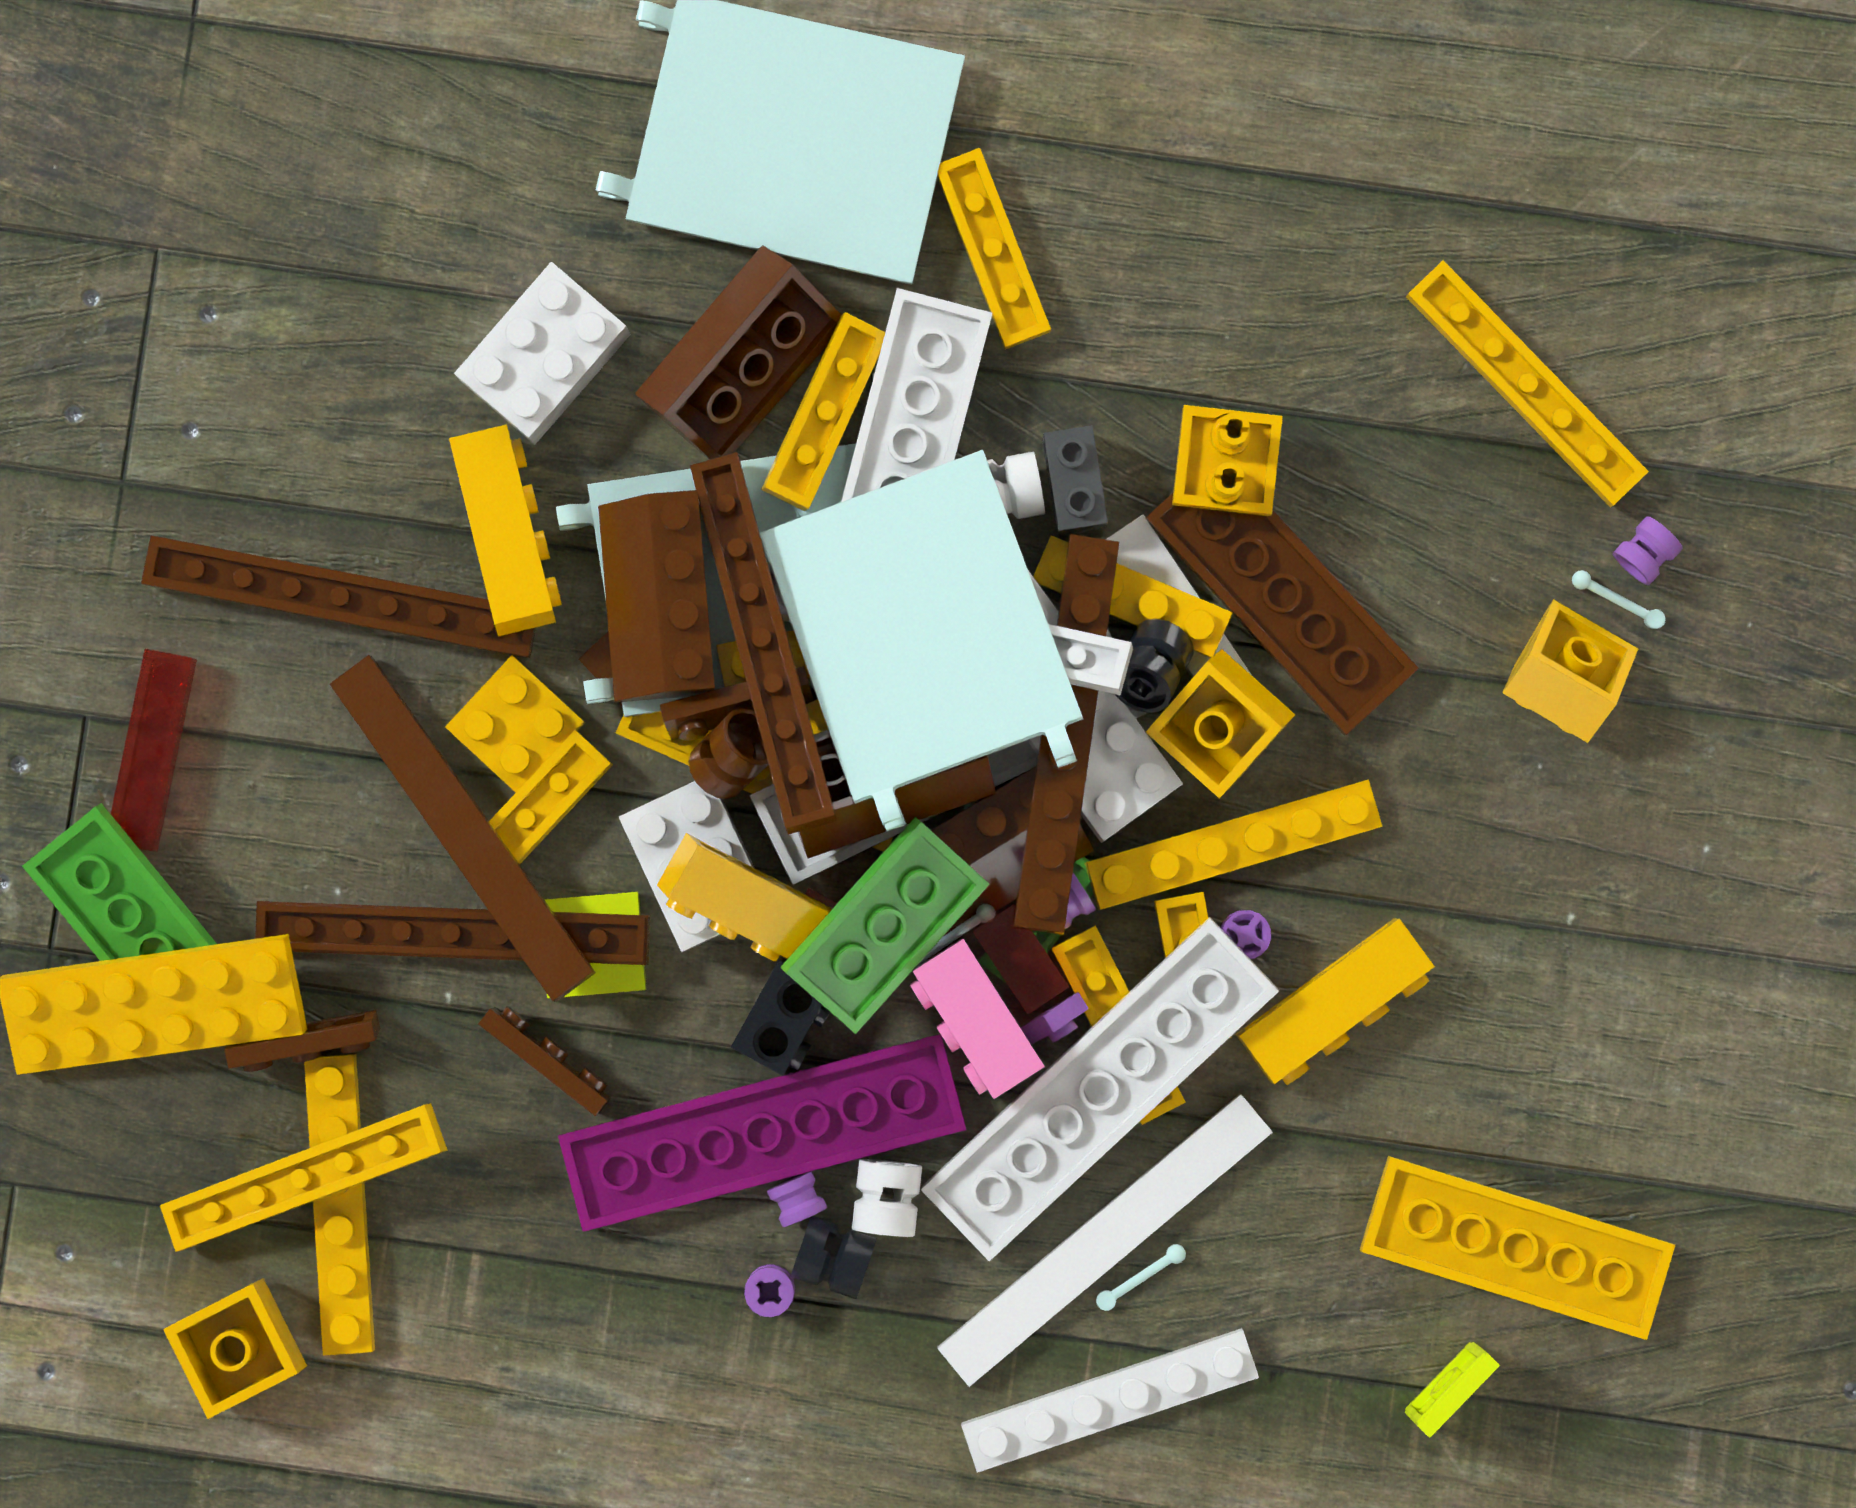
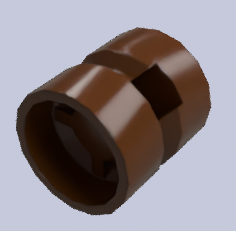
M740 708L731 711L691 751L688 761L690 773L696 784L706 793L722 799L736 797L769 765L753 710Z

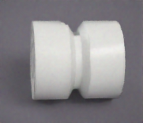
M1034 451L1007 456L1003 465H998L993 459L987 460L1007 514L1012 513L1017 519L1045 514L1041 481Z
M859 1159L856 1187L863 1192V1197L854 1203L852 1230L887 1236H915L918 1208L911 1203V1198L919 1195L922 1166L897 1161ZM883 1187L893 1188V1199L881 1198Z

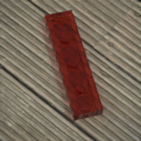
M144 649L111 815L139 849L158 852L197 659L150 649Z

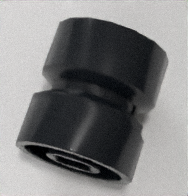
M1150 619L1138 624L1129 640L1133 646L1132 655L1121 695L1115 694L1125 705L1146 713L1159 712L1167 707L1194 655L1193 643L1190 637L1179 626L1165 620Z
M811 1216L790 1277L813 1285H818L824 1280L828 1282L830 1291L857 1299L877 1238L852 1229L845 1234H841L837 1224Z

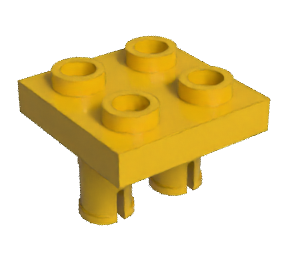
M1184 405L1172 505L1271 516L1283 416Z

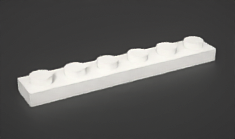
M1241 1328L962 1422L961 1426L978 1473L1257 1379L1259 1376L1244 1331Z

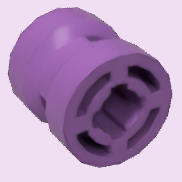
M1646 516L1636 527V535L1630 541L1622 542L1613 552V556L1635 579L1645 585H1650L1660 574L1659 567L1665 561L1673 560L1683 547L1666 527L1655 519Z

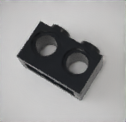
M780 959L731 1048L783 1076L788 1067L798 1071L811 1047L809 1043L803 1041L812 1024L822 1027L830 1011L813 996L812 1003L806 1011L794 1012L786 1006L784 1002L786 989L790 985L798 983L780 968L785 963V961ZM777 1027L785 1032L788 1038V1046L784 1053L770 1055L762 1049L760 1037L765 1029Z

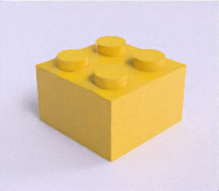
M1221 649L1203 665L1148 728L1146 733L1220 799L1293 719L1295 714Z
M264 1278L163 1329L207 1419L298 1374L307 1367Z

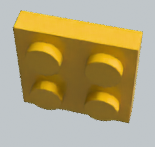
M511 655L445 728L516 793L574 730L578 731L586 722L516 657Z

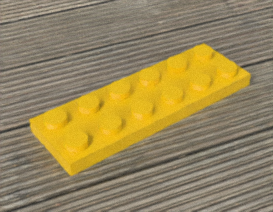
M289 934L7 974L0 977V1000L17 1075L303 1035L307 1031Z
M1388 1156L1360 1251L1647 1340L1675 1244Z

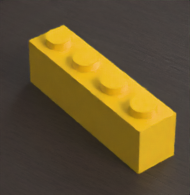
M507 424L449 438L498 636L556 623L552 607L560 606L562 603L555 576L549 578L544 576L541 561L550 559L544 531L533 532L530 515L539 513L532 484L522 486L518 471L520 468L528 467L521 438L511 440Z
M688 833L685 834L657 884L660 890L669 898L666 905L672 910L690 919L697 912L711 920L708 926L712 930L731 940H735L738 934L752 940L753 943L750 947L754 951L777 962L780 955L788 959L833 909Z
M1393 918L1235 1035L1271 1083L1276 1084L1282 1079L1288 1085L1310 1069L1306 1061L1322 1050L1328 1056L1347 1043L1350 1038L1346 1032L1360 1021L1367 1027L1384 1016L1390 1010L1386 1002L1402 992L1405 998L1425 986L1430 981L1425 974L1435 966L1399 918Z

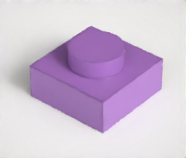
M1079 992L1022 1026L1021 1030L1030 1044L1046 1036H1049L1052 1043L1075 1030L1077 1025L1073 1019L1089 1008Z

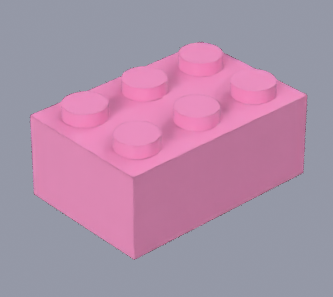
M963 938L913 970L917 980L910 983L912 990L925 1010L933 1005L936 1007L944 1020L937 1025V1029L952 1052L962 1048L970 1061L968 1065L963 1067V1070L979 1095L988 1090L993 1099L1045 1067Z

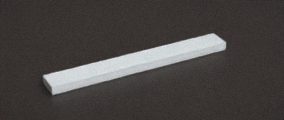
M1238 1094L942 1342L937 1349L970 1387L1272 1134V1130L1241 1094Z

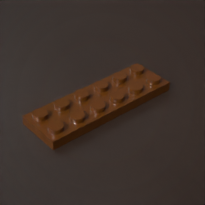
M1172 493L1145 518L1153 529L1224 606L1233 613L1236 619L1344 736L1352 731L1419 669L1273 509L1271 516L1175 506L1172 505Z

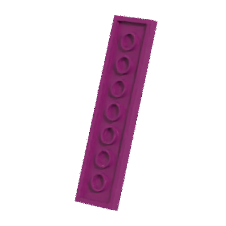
M936 1034L560 1134L558 1139L582 1231L585 1232L964 1131L966 1126L942 1035Z

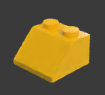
M1553 599L1515 663L1503 694L1515 700L1520 706L1530 709L1553 722L1563 731L1573 734L1588 743L1617 705L1638 648Z

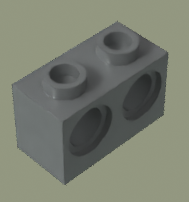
M1093 425L1043 433L1042 445L1057 536L1106 529L1108 519Z

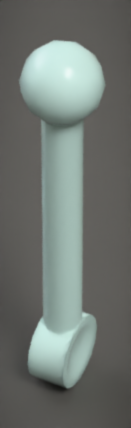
M1580 570L1573 575L1572 583L1577 589L1584 590L1587 588L1644 619V623L1648 628L1658 629L1664 625L1665 615L1661 610L1654 609L1649 611L1591 580L1590 574L1586 571Z
M990 904L980 905L974 916L943 936L915 968L922 965L928 958L981 922H991L995 917L994 907Z
M1178 1244L1171 1245L1165 1256L1114 1290L1101 1291L1096 1299L1098 1307L1104 1311L1111 1310L1116 1304V1299L1169 1264L1181 1263L1186 1257L1185 1249Z

